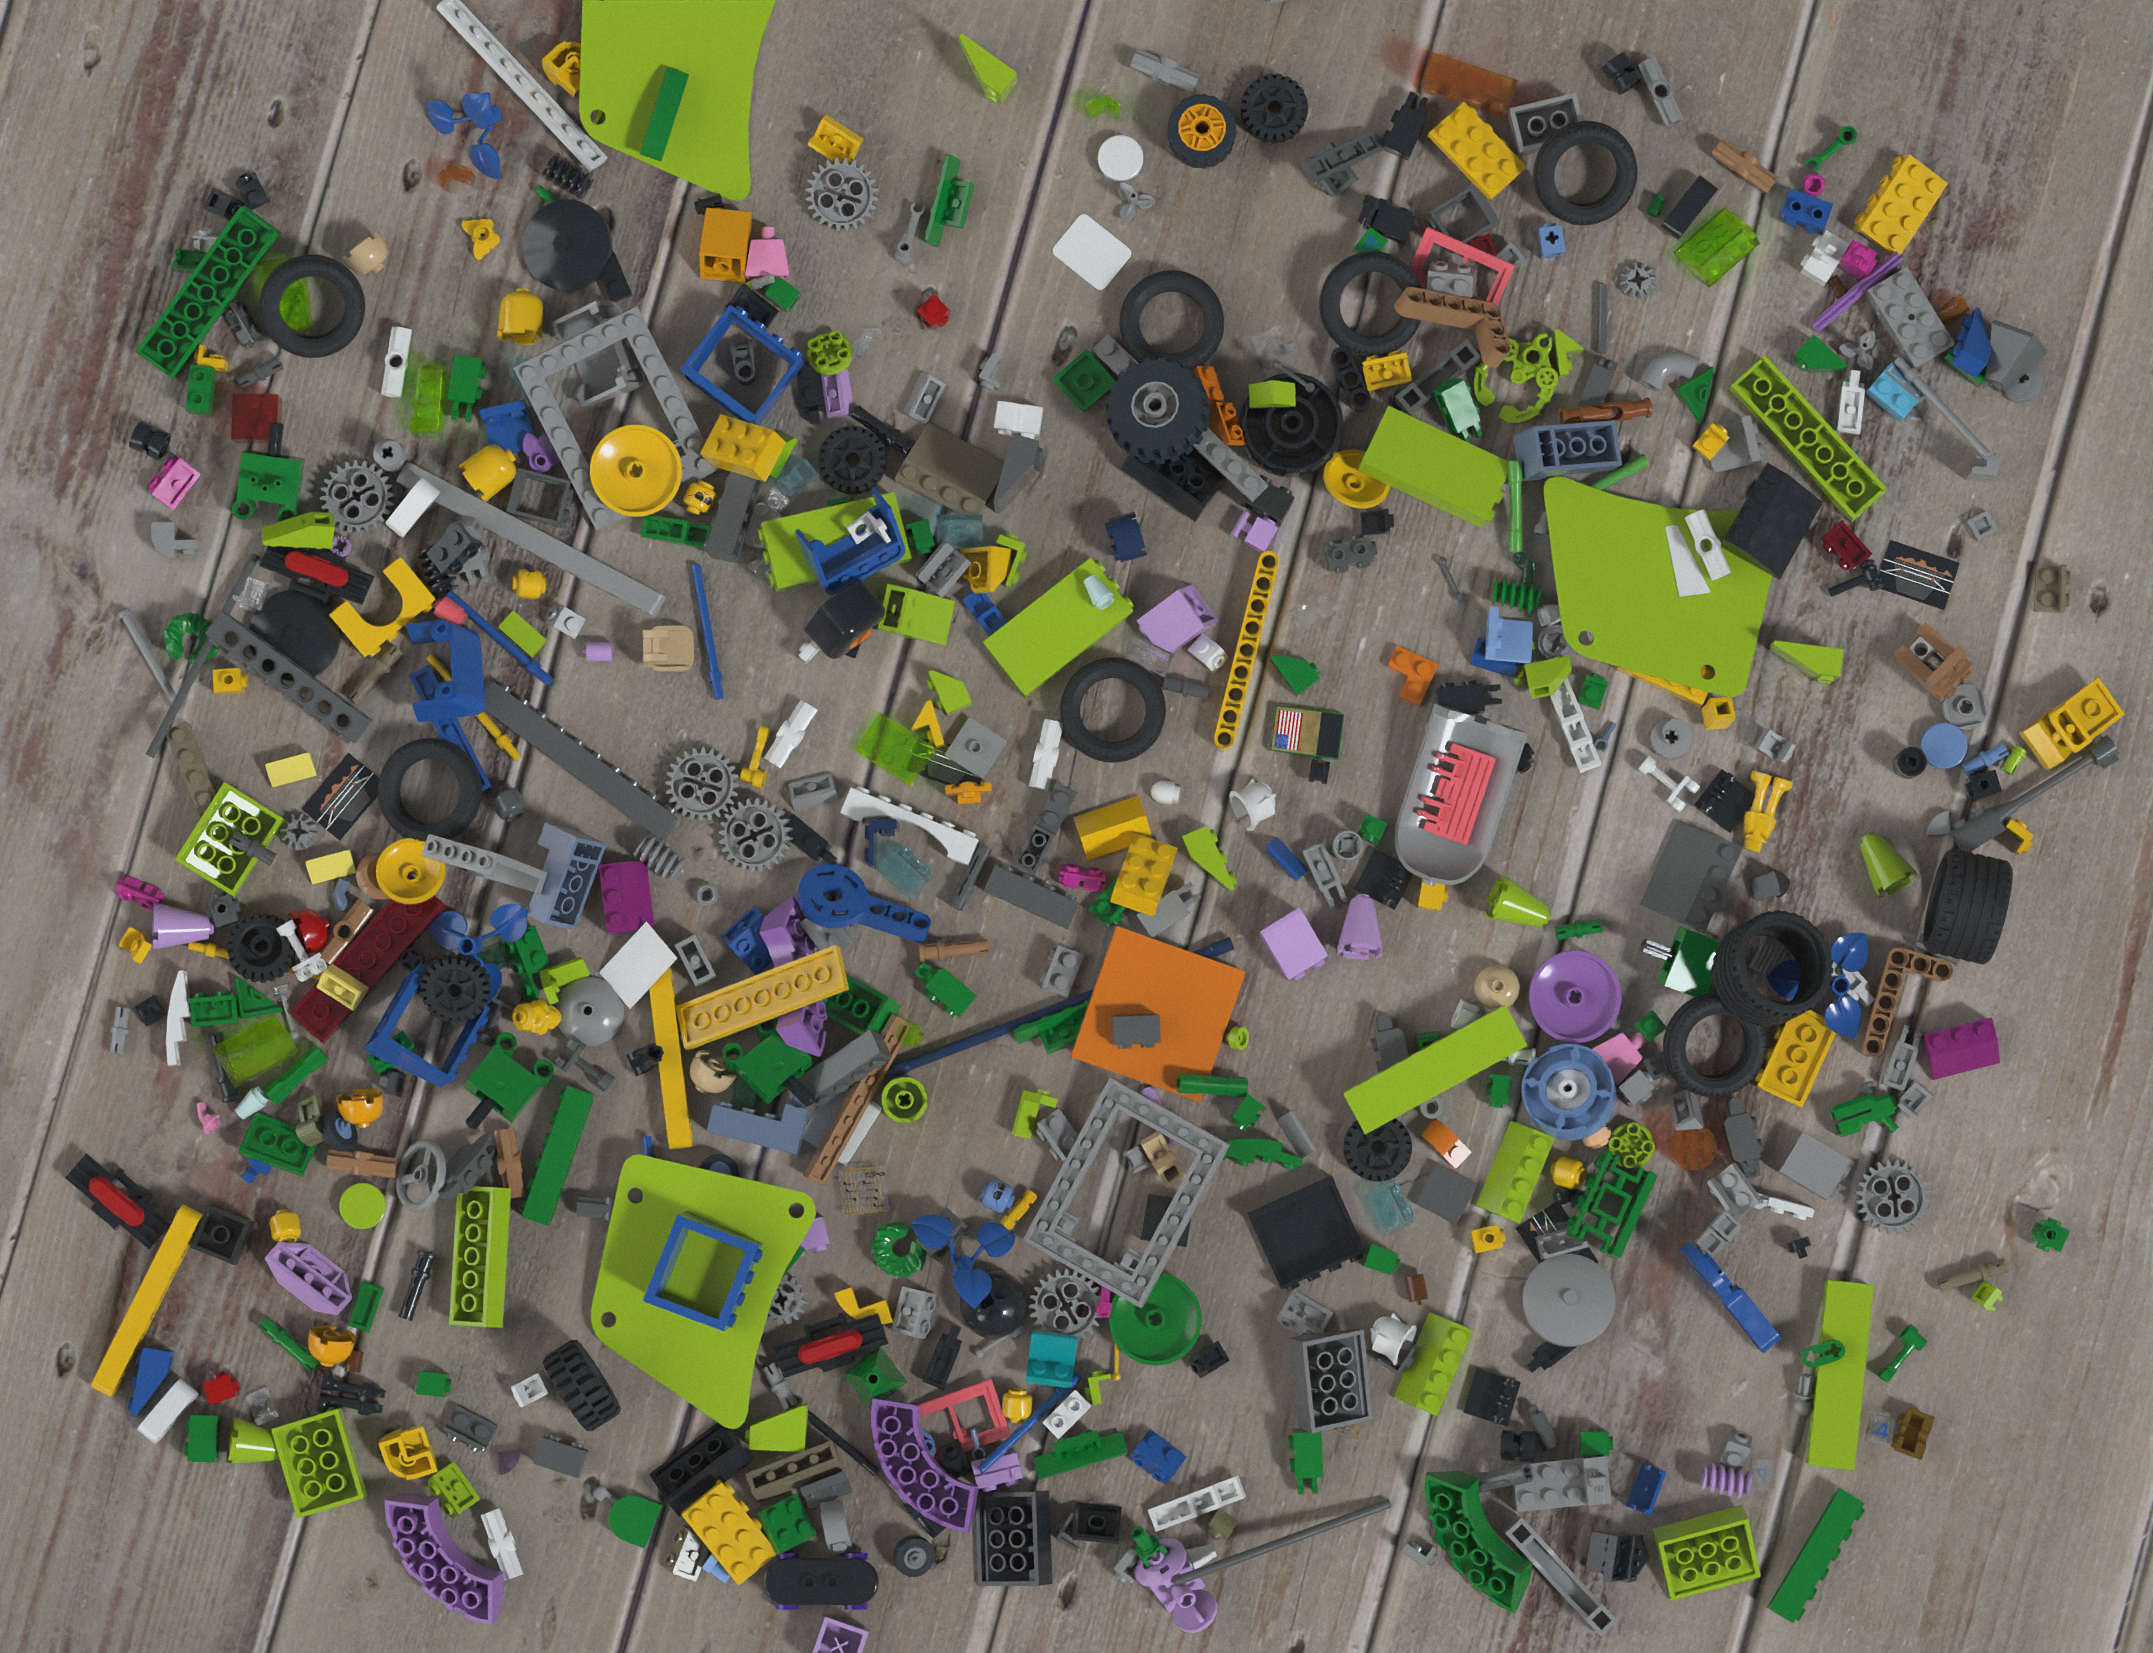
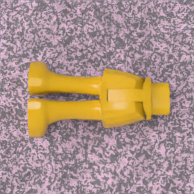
M1752 771L1750 777L1756 783V792L1751 809L1746 811L1743 827L1744 834L1746 835H1743L1745 838L1743 848L1760 853L1763 843L1766 844V840L1777 823L1774 816L1779 799L1785 791L1792 789L1793 782L1774 777L1764 813H1761L1772 776Z

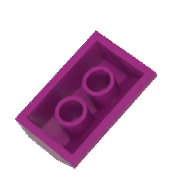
M641 861L599 865L607 934L615 935L637 932L646 921L654 930L647 861L643 863Z
M1992 1017L1921 1036L1932 1080L2000 1063L1998 1038Z

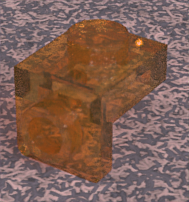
M448 164L446 170L442 169L439 182L441 183V188L447 191L451 179L473 186L476 176L469 167L464 165L455 167Z

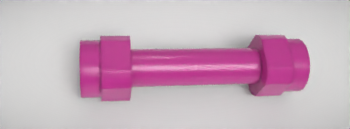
M1103 1286L1101 1288L1100 1301L1096 1304V1315L1107 1318L1110 1316L1112 1303L1109 1302L1110 1290Z

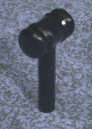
M1869 559L1859 566L1862 569V575L1828 588L1830 596L1833 597L1866 582L1870 591L1881 589L1884 586V582L1881 581L1882 578L1877 570V566L1874 565L1875 561Z

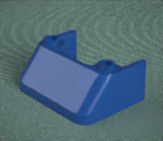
M875 487L871 491L876 506L868 511L876 520L880 518L887 527L885 532L890 538V542L886 543L875 531L859 544H856L852 536L849 535L826 548L821 540L809 542L799 529L795 530L804 557L820 585L829 595L838 594L857 580H863L901 559L905 553V546L892 508ZM864 524L865 527L855 533L857 535L863 534L866 530V524Z
M446 620L407 624V630L413 645L431 642L450 643L452 681L442 682L436 687L434 700L412 702L418 722L481 714L486 708L482 645L479 634L472 629Z

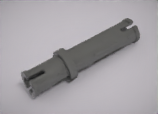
M979 843L961 882H958L956 885L958 888L949 903L951 907L963 911V907L970 893L973 894L975 890L973 887L990 853L993 851L991 848Z

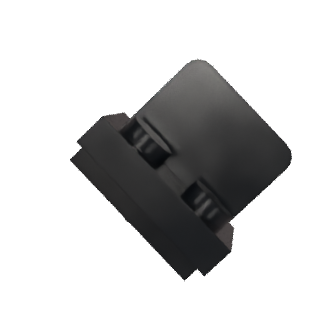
M1600 1531L1593 1532L1589 1544L1587 1569L1602 1573V1581L1610 1583L1616 1581L1627 1583L1637 1581V1575L1640 1574L1649 1560L1643 1540L1644 1535L1626 1532L1615 1534Z

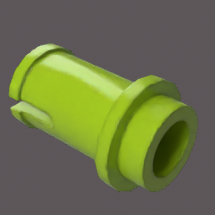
M2017 745L2009 749L2011 752L2000 768L2014 776L2022 759L2026 758L2025 754L2027 752Z

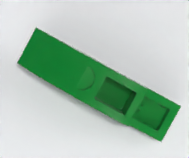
M1265 1139L1226 1141L1230 1146L1222 1159L1225 1160L1226 1156L1234 1158L1235 1164L1248 1167V1163L1253 1164L1257 1155L1260 1156L1259 1161L1272 1164L1273 1160L1282 1163L1281 1167L1295 1170V1167L1300 1168L1303 1158L1281 1152L1283 1143Z

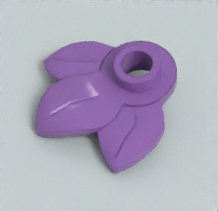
M546 432L539 439L531 433H526L522 447L523 452L529 457L528 463L532 471L544 473L551 466L561 464ZM539 457L544 460L543 466L537 463Z

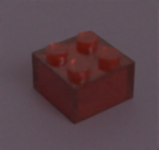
M232 394L231 439L235 443L268 444L271 422H282V398L278 394Z

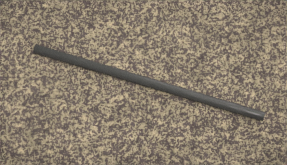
M251 553L221 611L225 610L227 613H231L260 558L259 556ZM207 636L146 752V755L149 757H155L213 647V644L207 640L209 636Z
M1389 1499L1180 1574L1173 1577V1582L1175 1586L1181 1585L1391 1508V1503Z

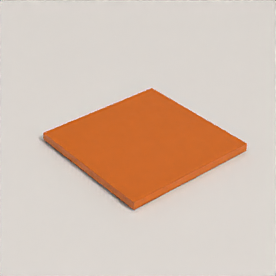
M1116 926L1070 1057L1201 1102L1203 1097L1201 1093L1185 1094L1176 1091L1178 1073L1210 1076L1246 972ZM1160 1015L1161 1043H1154L1155 1047L1141 1048V1044H1132V1048L1118 1049V1045L1112 1044L1111 1016Z

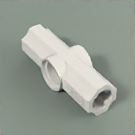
M392 327L388 354L385 358L386 367L381 395L401 398L405 372L408 367L407 359L412 335L411 329ZM395 357L402 358V364L399 367L391 366V362Z
M1700 510L1685 517L1695 540L1696 551L1702 556L1711 580H1716L1731 573L1721 550V541L1715 535L1705 510ZM1706 539L1712 542V549L1710 551H1707L1704 547Z
M800 700L789 719L785 720L776 734L777 738L764 759L781 769L793 749H796L802 741L806 728L818 710Z
M1044 720L1040 741L1037 742L1034 754V767L1029 787L1046 791L1050 787L1053 768L1056 767L1060 750L1059 743L1063 730L1061 722Z
M500 1508L482 1514L481 1518L489 1537L488 1544L493 1557L497 1559L500 1571L503 1572L504 1581L524 1574L516 1553L517 1548L510 1530L508 1531Z

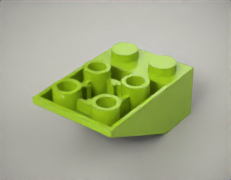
M887 584L883 601L885 615L878 624V631L946 646L955 601Z

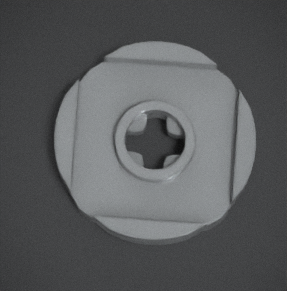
M1971 684L1958 685L1956 693L1949 700L1945 698L1942 703L1943 716L1948 723L1957 726L1963 731L1975 729L1985 721L1989 713L1988 698L1983 691H1980ZM1963 701H1966L1967 705L1971 704L1972 709L1968 710V714L1960 710Z

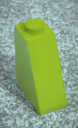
M801 1403L753 1422L750 1429H746L745 1443H749V1450L806 1451L808 1403Z

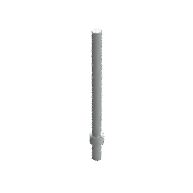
M1898 357L1894 363L1905 374L1904 378L1910 384H1914L1984 459H1987L1991 452L1920 378L1921 374L1915 368H1911L1902 357Z

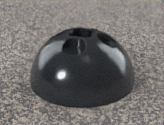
M989 1270L985 1272L992 1280L990 1293L975 1309L960 1297V1313L963 1321L972 1332L983 1338L998 1339L1011 1334L1020 1326L1027 1311V1296L1022 1284L1014 1276L999 1270Z

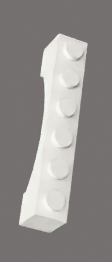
M857 786L856 789L850 788L840 812L841 815L863 823L864 819L878 817L893 818L911 823L934 836L947 850V858L969 866L979 843V839L975 838V833L965 829L961 833L954 830L955 825L943 820L941 824L932 821L933 816L921 812L920 815L912 813L911 807L901 803L899 806L890 804L891 799L882 795H878L875 798L869 795V790Z

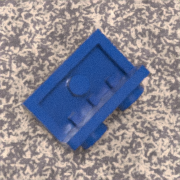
M1152 1429L1146 1433L1129 1456L1138 1467L1144 1468L1155 1480L1165 1485L1187 1458L1186 1455Z

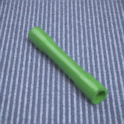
M1641 454L1588 486L1603 491L1627 476L1648 467L1649 462L1645 455Z
M1512 459L1508 460V480L1510 482L1509 552H1522V460Z

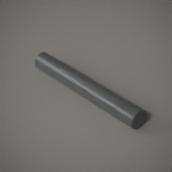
M1599 284L1597 353H1606L1607 285Z

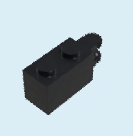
M1410 91L1405 104H1402L1400 111L1395 109L1390 121L1394 125L1391 131L1386 130L1382 139V143L1385 144L1384 151L1407 161L1412 154L1427 119V115L1422 112L1428 98L1423 97L1419 103L1418 110L1410 108V104L1415 98V93Z
M1477 680L1464 681L1462 686H1454V683L1440 684L1441 688H1436L1435 690L1437 704L1458 709L1460 712L1469 715L1484 713L1485 706L1502 704V699L1499 698L1484 700V692H1497L1501 690L1500 684L1483 686V683L1477 684Z

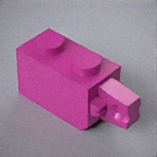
M1852 240L1836 267L1860 280L1863 275L1867 276L1876 265L1877 261L1874 258L1877 252L1856 240Z

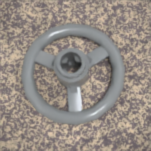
M419 1140L410 1145L398 1165L396 1176L397 1195L401 1204L409 1211L422 1212L431 1207L438 1199V1191L442 1190L445 1183V1156L440 1146L432 1140ZM426 1149L423 1164L419 1165L414 1173L406 1175V1170L412 1157L419 1150ZM434 1157L436 1159L437 1167H434L432 1165ZM415 1183L417 1187L423 1188L425 1200L419 1203L410 1200L406 1193L405 1185Z

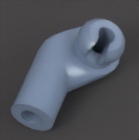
M340 878L332 894V899L339 912L347 913L353 906L352 902L347 901L345 896L350 882Z

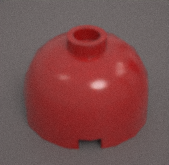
M309 908L288 913V916L292 917L288 921L293 920L297 926L294 934H296L295 936H297L306 954H311L321 949L327 940V930H330L327 918H322L317 911Z

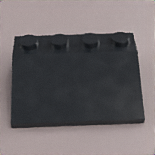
M1193 446V451L1188 455L1183 453L1179 456V460L1172 462L1171 459L1165 460L1164 464H1156L1155 460H1150L1149 463L1140 461L1139 457L1133 458L1128 455L1121 468L1194 522L1197 521L1227 480Z
M1767 463L1721 542V547L1780 580L1823 502L1790 475Z
M1049 1490L979 1492L975 1507L978 1586H1041L1052 1584Z

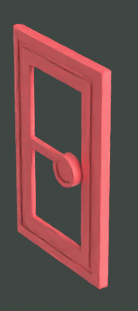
M1427 227L1410 265L1421 287L1427 289L1428 275L1421 271L1433 244L1436 243L1463 255L1464 258L1461 264H1466L1468 258L1499 271L1486 300L1474 295L1466 297L1498 305L1515 265Z
M992 1378L917 1404L922 1406L921 1416L948 1407L955 1426L953 1436L956 1440L960 1441L964 1452L974 1449L972 1436L967 1437V1430L958 1423L953 1405L984 1395L995 1428L977 1434L981 1446L1011 1435L1006 1418L1002 1414V1406ZM938 1448L935 1459L936 1461L942 1460Z

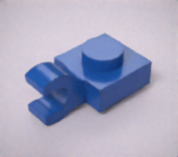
M249 1158L247 1162L252 1167L243 1175L242 1179L251 1185L260 1172L267 1176L273 1166Z

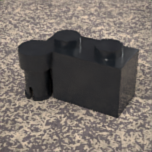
M1365 195L1362 202L1364 206L1356 221L1360 224L1364 221L1363 229L1368 230L1371 227L1383 237L1405 245L1416 216L1412 215L1413 212L1403 207H1400V209L1392 207V203L1385 199Z

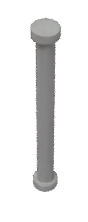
M130 609L122 611L117 616L125 623L172 705L176 697L174 689L132 619V612Z

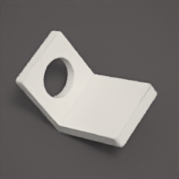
M869 511L846 527L856 544H859L875 531L886 543L891 541L885 532L887 527L880 518L876 520ZM860 524H866L865 532L857 535L855 533L856 528Z

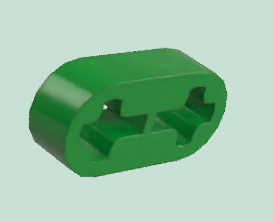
M1829 1340L1813 1345L1803 1350L1801 1361L1806 1367L1810 1368L1832 1363L1842 1359L1845 1354V1347L1838 1340ZM1831 1344H1834L1835 1347H1840L1836 1357L1833 1354L1825 1355L1824 1351L1830 1350ZM1809 1351H1812L1813 1354L1821 1352L1822 1356L1816 1358L1814 1364L1806 1360V1357L1809 1356Z

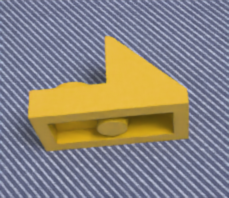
M929 700L924 705L911 730L914 732L930 727L931 730L926 731L930 744L935 743L936 748L945 746L932 701Z

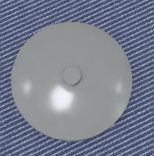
M1561 1254L1544 1260L1531 1272L1523 1289L1522 1306L1528 1324L1541 1338L1558 1346L1576 1347L1593 1341L1605 1331L1615 1310V1291L1609 1276L1596 1262L1581 1255Z

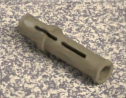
M392 644L391 648L381 659L375 661V666L347 696L359 705L382 677L392 671L390 668L404 653Z
M2004 1258L1987 1264L1982 1262L1977 1267L1937 1278L1940 1292L1942 1293L1982 1279L1987 1281L1989 1277L2007 1273L2008 1269L2007 1265L2004 1264Z

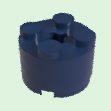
M1135 511L1110 518L1108 523H1104L1109 539H1114L1115 544L1111 545L1116 561L1120 560L1121 563L1147 556L1139 524L1136 519H1133L1136 518Z

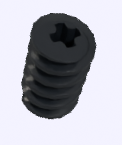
M556 153L544 169L543 176L546 174L548 181L554 179V184L557 186L562 183L563 190L570 188V194L574 195L577 193L578 199H583L594 182V179H589L591 172L588 171L585 175H582L583 167L575 171L574 162L567 166V158L565 157L563 160L558 161L560 154Z
M433 545L423 549L418 554L419 559H425L422 561L421 566L427 568L424 571V575L430 576L427 579V584L433 585L430 588L431 593H446L459 587V585L451 584L457 579L456 576L442 574L426 554Z

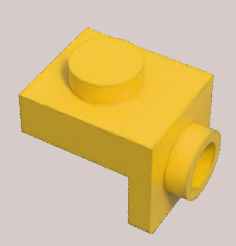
M2008 820L2004 825L2005 831L2021 841L2013 853L2016 855L2022 852L2026 853L2033 844L2030 840L2034 835L2026 830L2027 826L2020 820Z

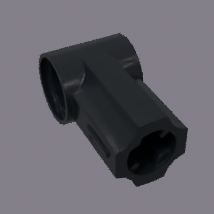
M652 1043L627 1054L626 1057L635 1077L654 1069V1065L662 1061L664 1051L661 1046Z

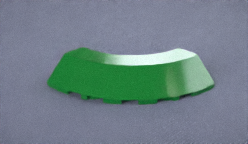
M1461 1471L1427 1472L1425 1474L1424 1487L1425 1501H1428L1430 1513L1428 1517L1434 1524L1436 1529L1435 1536L1442 1549L1445 1548L1452 1559L1450 1563L1460 1575L1464 1574L1469 1579L1476 1591L1480 1589L1490 1597L1488 1600L1503 1609L1515 1613L1530 1583L1533 1562L1511 1550L1491 1528L1480 1501L1479 1478Z

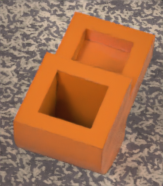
M1437 1118L1420 1133L1455 1169L1471 1153L1459 1138Z

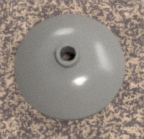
M596 977L577 979L568 984L558 997L559 1002L556 1003L555 1008L559 1010L562 1016L558 1027L568 1039L573 1035L587 1046H597L613 1038L623 1023V1000L605 980ZM588 1006L592 1008L590 1015L584 1013V1009Z

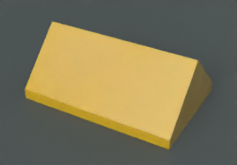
M1139 796L1073 817L1087 861L1128 848L1134 833L1153 839Z

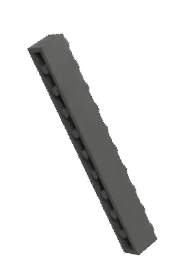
M492 682L485 692V711L661 841L665 839L679 820L675 816L677 811L667 804L662 807L656 802L659 798L647 790L644 793L639 790L640 784L631 777L627 780L620 775L622 771L612 763L609 766L602 762L604 757L596 751L592 750L589 753L583 748L585 743L574 736L570 739L565 735L567 730L558 723L551 725L546 721L547 715L539 709L534 712L528 708L530 703L520 695L516 699L509 694L511 689L502 682L499 685Z

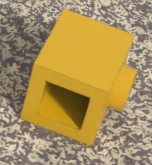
M241 668L212 670L215 694L245 693L244 687H248V676Z
M1731 697L1710 698L1701 708L1706 730L1727 729L1736 718Z
M1421 882L1417 908L1440 912L1442 902H1447L1449 889L1445 888V884L1435 883V886H1431Z
M1498 1225L1470 1231L1474 1253L1502 1248V1243L1506 1242L1503 1228L1499 1229Z

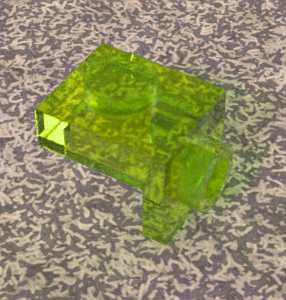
M1110 95L1101 99L1099 97L1093 98L1087 103L1088 106L1085 107V112L1089 119L1110 109L1115 120L1120 119L1119 112L1122 110L1117 99L1112 100Z
M912 1024L902 1045L914 1049L915 1045L919 1046L924 1036V1033H921L922 1027Z

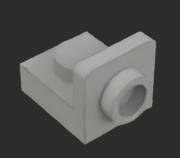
M1405 1542L1400 1549L1422 1567H1425L1426 1564L1430 1566L1438 1556L1435 1553L1438 1548L1434 1545L1431 1546L1425 1556L1422 1555L1424 1550L1414 1542L1411 1545Z
M1129 1546L1113 1567V1570L1116 1571L1114 1576L1124 1584L1127 1581L1133 1583L1135 1580L1124 1571L1126 1568L1131 1569L1138 1560L1136 1557L1137 1552L1131 1546Z

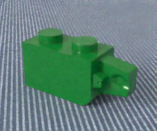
M923 962L914 972L925 984L924 988L928 990L925 994L935 1003L938 1000L945 1005L943 1010L952 1018L955 1015L960 1018L978 997L946 969H939L937 971Z

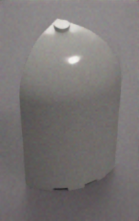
M1434 703L1395 828V846L1398 857L1409 872L1422 878V883L1435 886V883L1446 885L1458 884L1470 878L1482 866L1491 849L1528 733L1505 724L1500 725L1491 722L1490 719L1475 714L1472 716L1462 713L1458 709ZM1452 743L1497 757L1468 845L1424 831L1426 821L1435 824L1437 822L1416 814L1418 809H1424L1436 815L1439 814V807L1425 804L1421 801L1422 796H1427L1444 802V799L1436 797L1435 794L1441 777L1451 780V778L1432 772L1431 769L1432 766H1440L1453 772L1455 764L1436 758L1437 752L1459 758L1458 755L1450 753Z

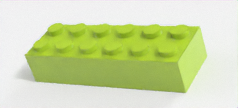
M473 1186L467 1194L459 1193L457 1195L449 1325L503 1328L511 1188Z

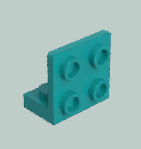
M1033 1330L1025 1382L1071 1389L1078 1337Z

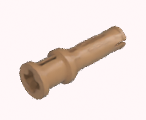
M988 939L944 943V941L938 940L937 943L928 944L918 942L920 963L930 959L943 961L945 957L989 953Z

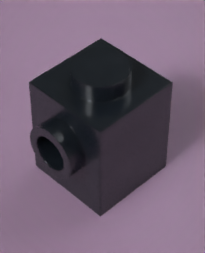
M1996 770L1965 779L1964 789L1967 797H1971L1972 801L2002 792Z

